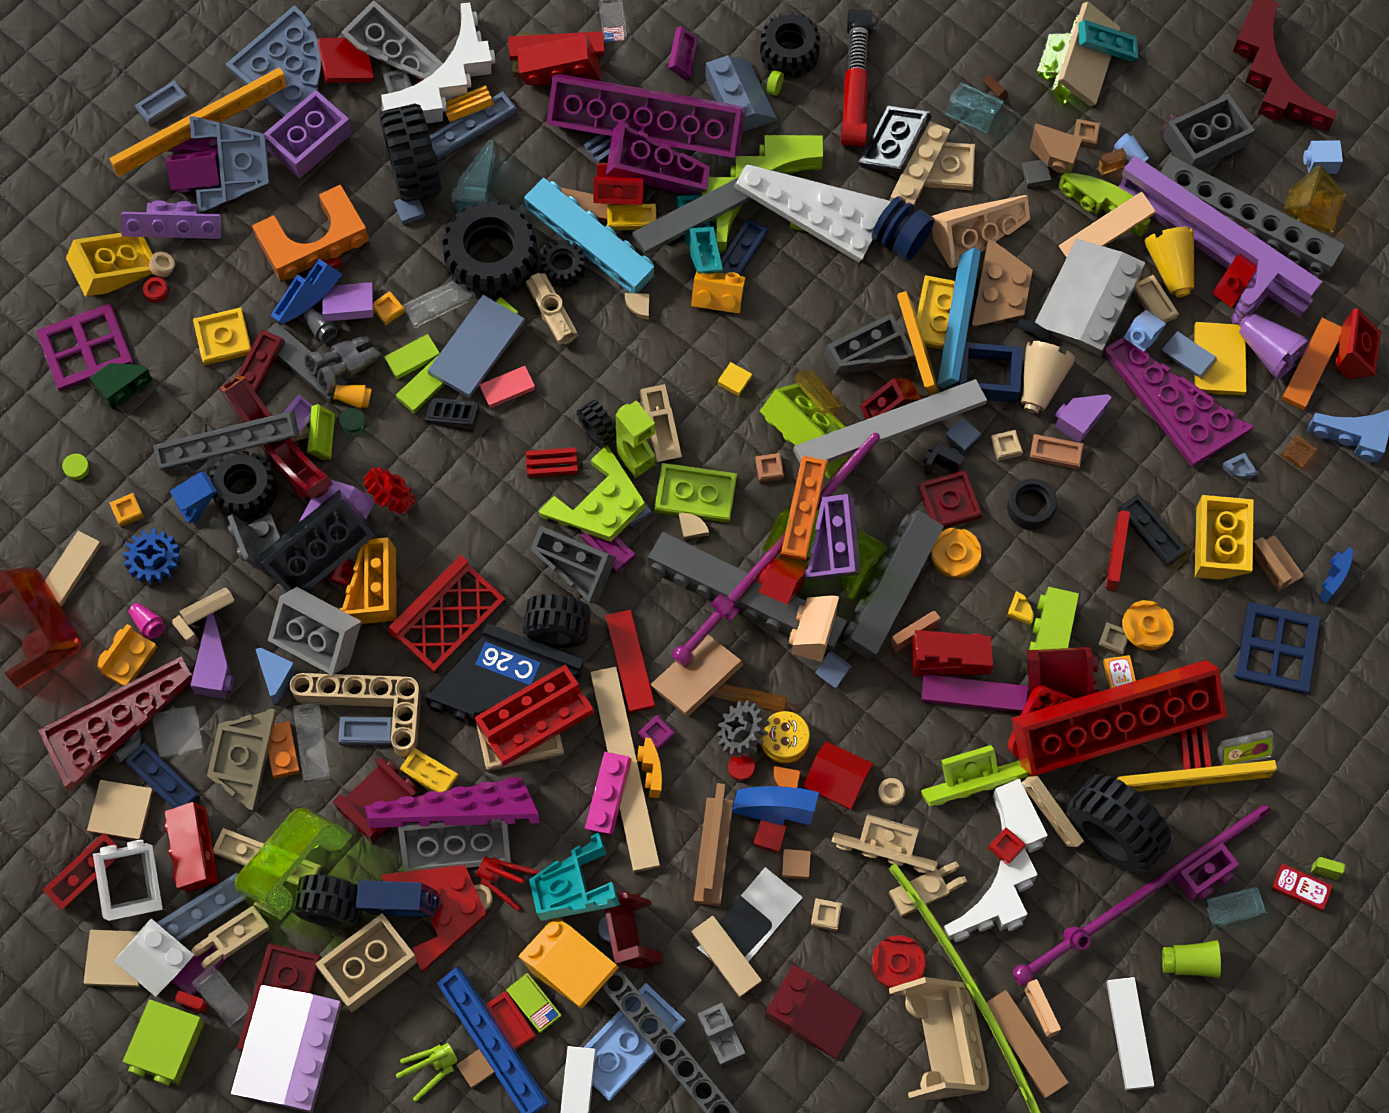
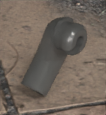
M140 730L126 740L122 747L112 753L117 763L127 759L140 747Z

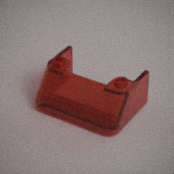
M33 567L0 570V597L12 591L35 628V631L27 635L22 642V650L27 659L4 672L18 689L76 654L82 644L79 634L44 577Z

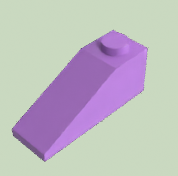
M211 613L207 616L191 681V688L197 695L226 699L227 691L232 690L234 677L231 675L218 622L214 614Z

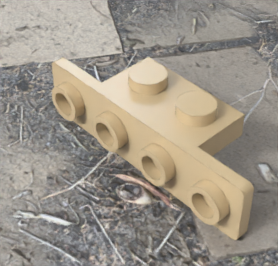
M867 814L860 839L834 832L832 842L837 843L836 847L847 851L855 848L861 850L863 855L870 858H877L879 855L888 858V862L892 864L896 863L899 866H903L904 863L914 865L915 870L923 873H929L930 870L936 871L937 861L912 854L919 831L918 828Z

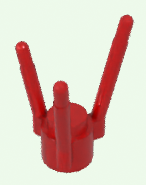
M485 856L476 873V876L482 878L480 884L490 888L516 911H520V906L494 885L492 881L497 882L500 876H503L517 883H524L522 878L504 871V868L531 875H537L541 871L501 861L495 857L491 859Z

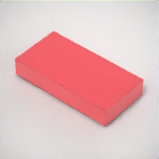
M525 366L479 385L489 409L535 390V385Z

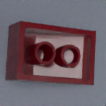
M792 965L765 1012V1019L830 1057L837 1059L863 1011L816 977Z

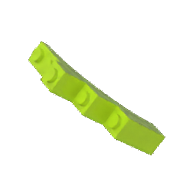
M765 135L764 145H759V156H736L735 165H731V177H709L707 190L702 192V196L738 178L747 164L783 174L822 169L823 136ZM743 204L711 221V223H716L714 231L719 254L726 252L728 235L733 220Z

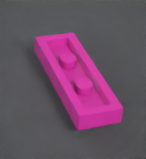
M604 752L585 825L586 830L613 836L632 758L629 756Z

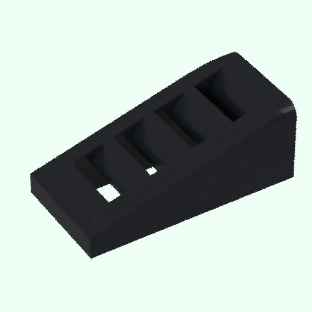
M431 398L425 422L474 432L480 412L479 403ZM436 406L441 407L439 415L433 416ZM445 409H450L448 417H443ZM455 410L459 411L457 418H453ZM464 412L468 413L467 419H463Z

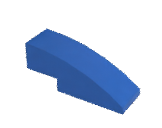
M318 259L306 279L297 274L270 316L282 324L298 317L319 302L333 288L342 274Z
M780 786L737 790L732 813L782 826L785 819L811 825L819 792Z

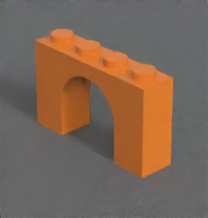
M341 185L319 194L322 209L328 217L331 226L327 234L316 242L301 244L290 240L283 232L274 215L252 225L255 237L280 282L292 279L297 274L312 269L318 259L325 262L331 258H337L342 253L361 247L369 241L366 227Z

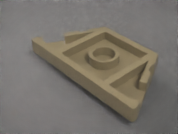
M268 709L262 713L219 723L207 773L210 779L223 787L225 791L238 799L245 807L254 811L257 805L277 710Z

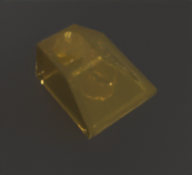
M1319 165L1289 190L1284 210L1290 217L1311 228L1334 233L1345 197V191Z

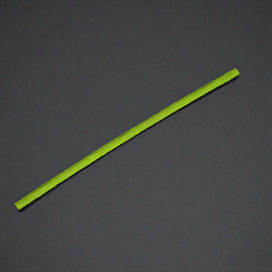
M894 863L889 870L918 908L972 994L1011 1068L1030 1112L1041 1113L1020 1065L977 984L927 905L898 865Z

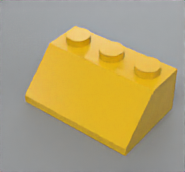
M1202 495L1196 507L1195 578L1221 580L1252 572L1254 500Z

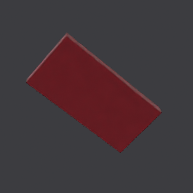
M268 943L238 1043V1051H243L261 985L311 994L318 973L315 963L322 959L321 955Z

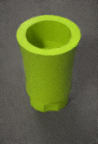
M1218 940L1163 947V973L1220 978L1221 958Z

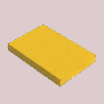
M925 275L917 319L926 347L941 350L944 348L955 281Z
M1195 323L1194 343L1217 358L1216 363L1202 379L1195 375V386L1205 393L1245 396L1246 348L1245 340L1239 333L1241 329L1239 325Z

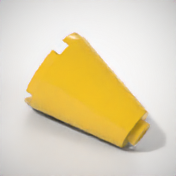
M1185 226L1163 230V234L1157 238L1155 234L1150 235L1145 239V245L1169 293L1175 295L1176 298L1190 295V291L1194 289L1193 228L1189 229V227Z

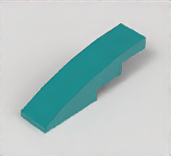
M701 195L677 196L675 201L677 209L696 200ZM710 222L698 228H690L684 237L697 273L722 272L723 268L714 227H710Z

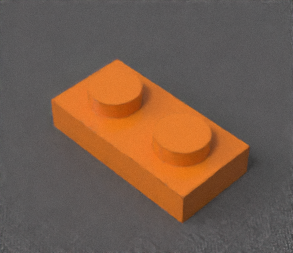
M290 721L274 724L268 750L274 779L300 773Z

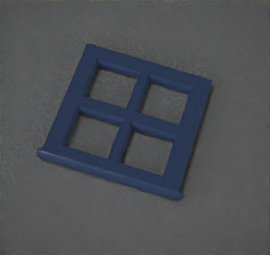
M1248 602L1237 671L1234 673V677L1302 693H1310V681L1320 617ZM1256 615L1278 620L1275 642L1253 637ZM1286 621L1307 626L1304 648L1282 643ZM1251 648L1273 652L1270 675L1248 670ZM1280 654L1303 659L1299 681L1277 676Z

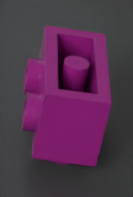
M217 150L168 155L166 166L171 190L177 189V192H188L195 187L213 189L216 188V185H220L221 177Z
M1221 843L1182 870L1174 881L1191 902L1197 897L1203 900L1214 891L1212 887L1220 882L1223 886L1235 877L1233 872L1239 863L1226 846Z

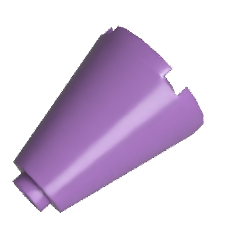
M1257 314L1252 316L1246 315L1239 323L1241 328L1239 331L1240 335L1272 376L1277 379L1284 377L1296 365L1294 362L1298 357L1304 355L1310 344L1306 337Z

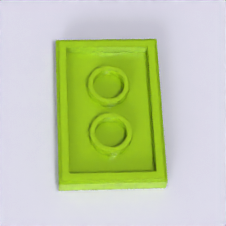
M662 463L654 512L679 516L680 513H688L704 520L730 523L737 473Z

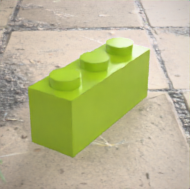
M1048 587L1046 594L1040 595L1037 609L1042 610L1040 619H1035L1032 633L1037 634L1035 642L1031 641L1029 650L1068 648L1079 593Z

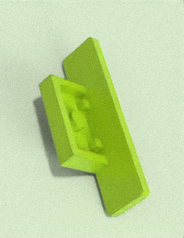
M990 745L941 760L945 783L923 789L921 793L929 806H939L953 799L966 798L976 792L992 790L996 786L1010 783L1017 779L1021 780L1028 777L1029 774L1020 766V761L998 767L995 750Z

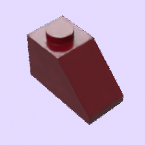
M893 378L859 406L867 420L921 400V397L912 379Z

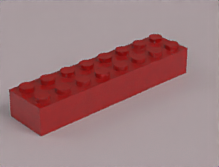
M1204 660L1011 719L1020 766L1031 776H1035L1227 717L1220 670L1212 663Z

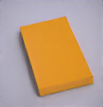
M906 291L898 293L897 297L924 387L929 395L932 396L940 392L916 312Z

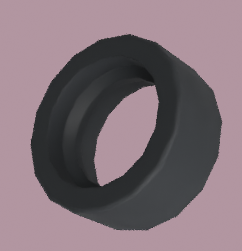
M1030 478L1015 484L1009 494L1007 502L1009 517L1022 528L1030 530L1042 528L1054 516L1057 505L1055 491L1049 484L1039 479ZM1034 492L1041 495L1047 503L1045 512L1040 516H1028L1021 512L1017 506V499L1020 494Z

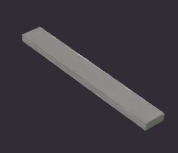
M975 379L796 445L793 451L800 464L802 455L831 462L855 453L873 433H879L880 435L879 441L875 444L877 445L986 404L987 399Z

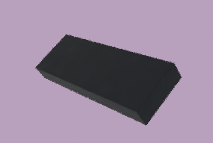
M1136 494L1118 508V512H1121V510L1130 512L1129 525L1166 567L1186 554L1187 549L1139 494Z

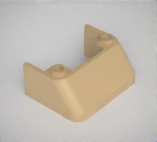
M924 977L889 988L890 994L906 996L905 1005L907 1011L915 1018L922 1019L931 1071L923 1074L920 1083L921 1089L909 1092V1098L936 1100L986 1091L989 1087V1076L974 999L964 982Z

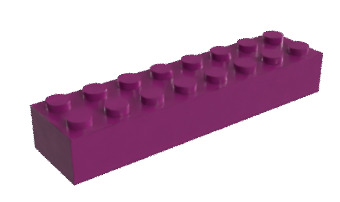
M558 74L552 78L546 125L612 136L613 129L623 121L629 124L630 128L648 134V137L659 143L663 142L671 147L734 158L740 153L746 106Z

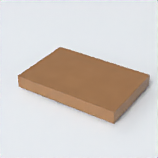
M709 635L692 652L693 657L688 665L681 666L675 661L650 684L656 693L686 717L692 714L743 666L742 661Z

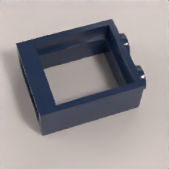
M966 342L960 378L958 382L954 383V387L967 383L968 357L1009 361L1008 385L978 384L987 400L1017 403L1021 387L1023 347Z
M358 880L356 908L371 915L379 916L383 913L384 916L435 918V913L439 910L440 896L437 894V890L423 883Z

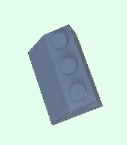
M728 55L706 63V80L715 100L746 106L743 132L777 121L750 61Z

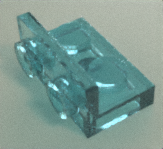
M961 82L951 94L945 114L982 132L988 133L994 118L1002 109L1004 101Z

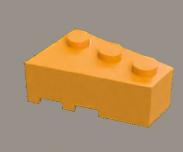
M388 537L370 539L360 548L353 568L354 574L350 585L347 586L345 592L347 595L340 610L362 621L361 624L395 621L397 619L396 548Z

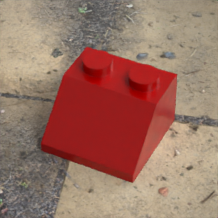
M1358 308L1353 309L1342 324V331L1339 336L1340 346L1339 354L1336 358V367L1347 379L1376 375L1381 331Z

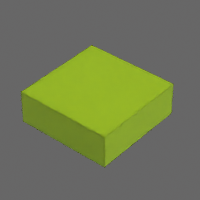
M1319 857L1313 863L1311 873L1338 880L1344 873L1345 865Z

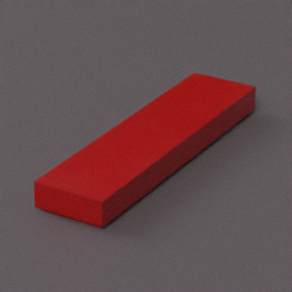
M603 32L508 36L510 61H518V48L583 34L587 35L597 55L604 56Z
M631 609L605 615L629 714L655 708Z

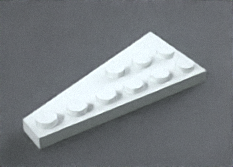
M748 164L744 167L734 186L737 190L858 263L863 259L872 241L871 235L879 216L890 203V201Z

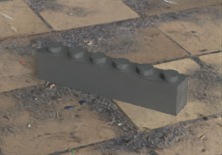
M920 510L911 515L907 514L900 523L902 530L890 542L888 548L891 550L888 556H885L880 561L877 567L880 570L877 577L872 578L867 585L866 591H868L865 599H861L854 611L857 614L854 620H851L843 631L845 637L841 643L866 659L877 655L944 527Z

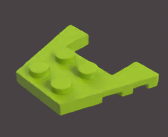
M605 446L591 459L592 466L606 475L607 478L574 510L553 496L538 511L541 518L558 521L560 525L566 527L570 525L579 528L584 533L611 542L646 508L645 502L610 448Z

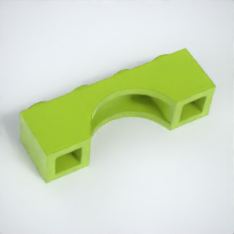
M637 400L632 404L623 405L616 414L617 457L635 479L655 466V454L647 442V439L655 435V423Z

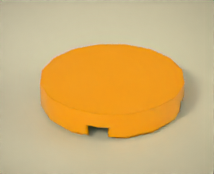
M948 528L941 531L930 552L931 561L934 567L945 576L952 578L965 577L978 567L981 559V545L976 536L968 530Z
M1147 600L1135 602L1125 612L1122 625L1127 639L1135 646L1143 650L1154 651L1162 648L1170 640L1174 632V624L1169 612L1165 608L1162 609L1157 606L1158 603Z

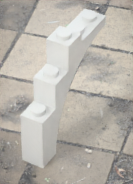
M470 3L461 4L460 35L454 50L445 63L431 76L418 84L398 92L381 95L382 112L416 103L421 105L426 123L443 121V112L447 111L446 100L466 94L467 88H471L470 77L491 74V66L495 64L494 50H489L488 41H482L480 31H476L475 26H478L476 11L472 12Z
M1020 779L996 788L993 799L1000 815L1002 831L1007 827L1027 845L1009 866L1000 861L998 873L992 886L978 904L962 917L944 926L943 931L949 940L954 939L955 942L962 941L970 936L969 932L979 929V932L990 929L994 926L993 922H996L1000 931L1006 928L1008 931H1013L1023 925L1022 921L1027 916V912L1016 889L1021 892L1032 887V882L1035 881L1038 874L1026 850L1031 853L1042 848V843L1045 842L1048 835Z

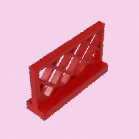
M460 555L389 626L388 633L395 640L398 639L434 673L505 601V598ZM467 573L476 580V589H461V579ZM458 583V589H452ZM479 584L485 589H479ZM476 593V607H461V594ZM479 593H490L497 600L492 606H480ZM446 594H458V607H443V597ZM440 601V607H434ZM458 611L459 625H444L443 612ZM462 611H477V621L474 624L462 625ZM480 611H486V612L480 617ZM428 612H440V625H425V615ZM422 619V625H416ZM440 629L441 643H426L425 630ZM444 629H459V639L455 643H444ZM462 629H468V630L462 635ZM410 630H422V643H411L404 636ZM426 647H441V657L434 664L426 657ZM444 647H450V648L444 653ZM417 648H422L423 653L420 652Z

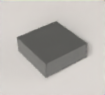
M1042 160L1022 163L1021 169L1027 188L1051 183L1048 166Z

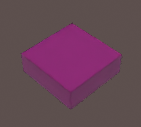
M656 715L638 732V736L644 742L645 738H651L658 752L675 736V732Z

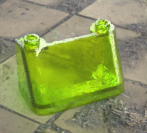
M308 808L295 809L240 871L235 879V888L242 897L269 920H281L290 910L293 902L291 893L282 885L312 849L320 845L328 851L339 850L352 835L343 827Z

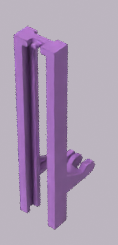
M1134 156L1125 166L1122 172L1123 178L1118 187L1133 196L1143 192L1156 212L1151 216L1168 229L1185 226L1189 227V229L1193 228L1194 246L1227 269L1239 253L1257 265V272L1249 283L1248 289L1241 295L1240 301L1231 317L1233 324L1239 325L1246 315L1252 316L1267 296L1299 318L1304 314L1313 301L1311 299L1312 295L1322 283L1320 279L1137 156Z

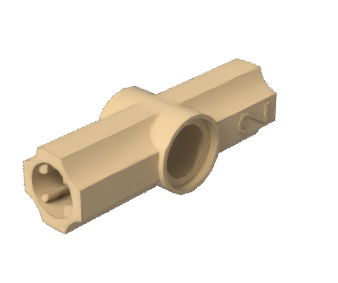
M545 273L532 275L526 281V286L541 311L542 319L548 324L558 344L565 345L572 342L578 336V333L563 307L562 299L555 293ZM549 307H556V308H557V309H555V310H553V311L547 310V308H549Z

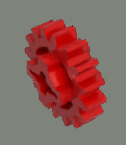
M373 467L363 479L365 481L363 485L369 488L367 493L374 496L373 500L378 505H381L383 508L385 506L388 507L390 512L395 510L398 514L402 512L406 514L416 502L414 500L415 495L410 493L412 489L405 486L406 481L397 474H391L388 469L384 471L381 467L377 469Z

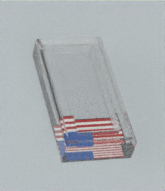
M599 0L603 41L627 40L622 0Z

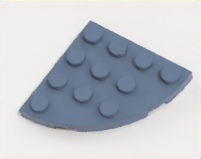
M294 5L227 62L226 68L243 84L247 85L280 67L284 73L287 87L263 99V101L284 117L312 92L318 91L322 74L318 39L308 19Z

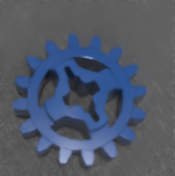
M152 529L151 534L147 535L145 530H142V537L138 538L136 535H133L132 537L135 542L133 544L126 543L129 552H123V556L127 560L124 562L126 569H130L128 572L132 578L137 576L138 582L142 583L144 579H147L148 584L152 585L153 580L157 579L159 583H163V576L172 577L170 574L171 569L178 570L175 562L181 561V557L178 554L180 549L178 544H175L172 536L167 538L165 531L158 535L156 530ZM159 543L164 545L168 551L165 548H160ZM136 563L144 565L145 570L139 568Z

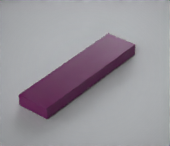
M924 674L921 702L1022 713L1027 702L1028 686Z

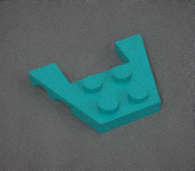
M599 832L591 836L592 841L583 848L578 845L571 850L572 855L561 863L558 860L529 879L536 913L541 921L620 905L616 888L612 882L587 892L581 865L606 855L604 842Z

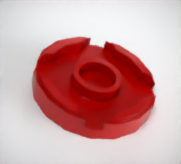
M902 935L890 936L882 941L875 948L871 961L872 971L876 979L886 988H892L922 978L926 967L925 954L922 948L912 938Z

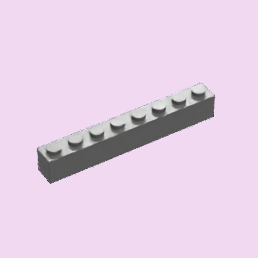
M665 532L661 533L648 556V566L651 567L650 569L660 576L665 574L673 578L680 586L687 587L688 585L696 589L697 593L705 598L712 597L715 599L720 593L727 598L748 574ZM758 578L734 606L748 619H758L764 622L769 629L776 632L780 630L790 637L792 629L797 630L800 621L796 620L799 606H805L806 601L795 596L786 605L761 594L759 590L762 584L758 583ZM838 616L835 617L825 654L830 651L834 653L843 636L847 620Z

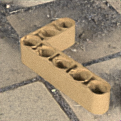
M300 673L291 679L290 689L295 700L302 704L393 707L391 742L395 753L400 757L406 758L413 748L417 749L421 693L415 679L398 676ZM301 685H309L307 691L302 693L297 691ZM332 685L336 687L332 693L327 694L323 692L327 686ZM358 686L362 688L358 694L349 693L353 687ZM384 687L388 689V692L384 695L375 694L379 688ZM411 688L415 690L410 696L402 695L405 689ZM405 713L413 715L409 721H401L400 717ZM403 738L411 740L409 745L405 747L397 744Z

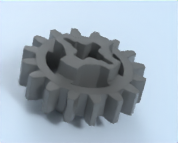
M746 700L745 703L738 701L737 708L731 705L729 707L730 713L723 714L725 721L718 724L722 728V731L717 733V736L722 738L718 744L724 747L723 751L737 758H740L741 755L748 757L749 750L754 753L757 752L756 745H763L764 742L761 738L768 735V732L764 729L770 724L769 721L765 720L768 713L763 711V707Z

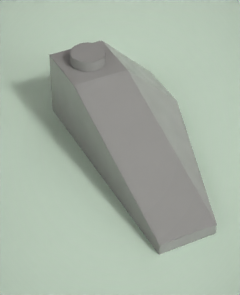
M374 0L341 32L358 50L422 80L431 76L443 65L436 56Z

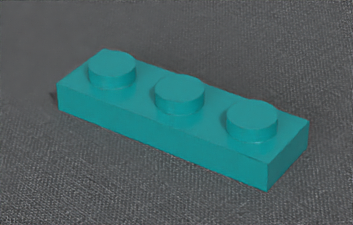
M1087 20L1078 23L1080 46L1131 62L1138 59L1136 36Z

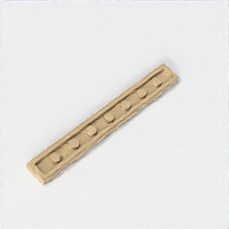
M612 667L592 671L591 678L607 752L632 758L620 804V813L633 873L660 868L617 669Z

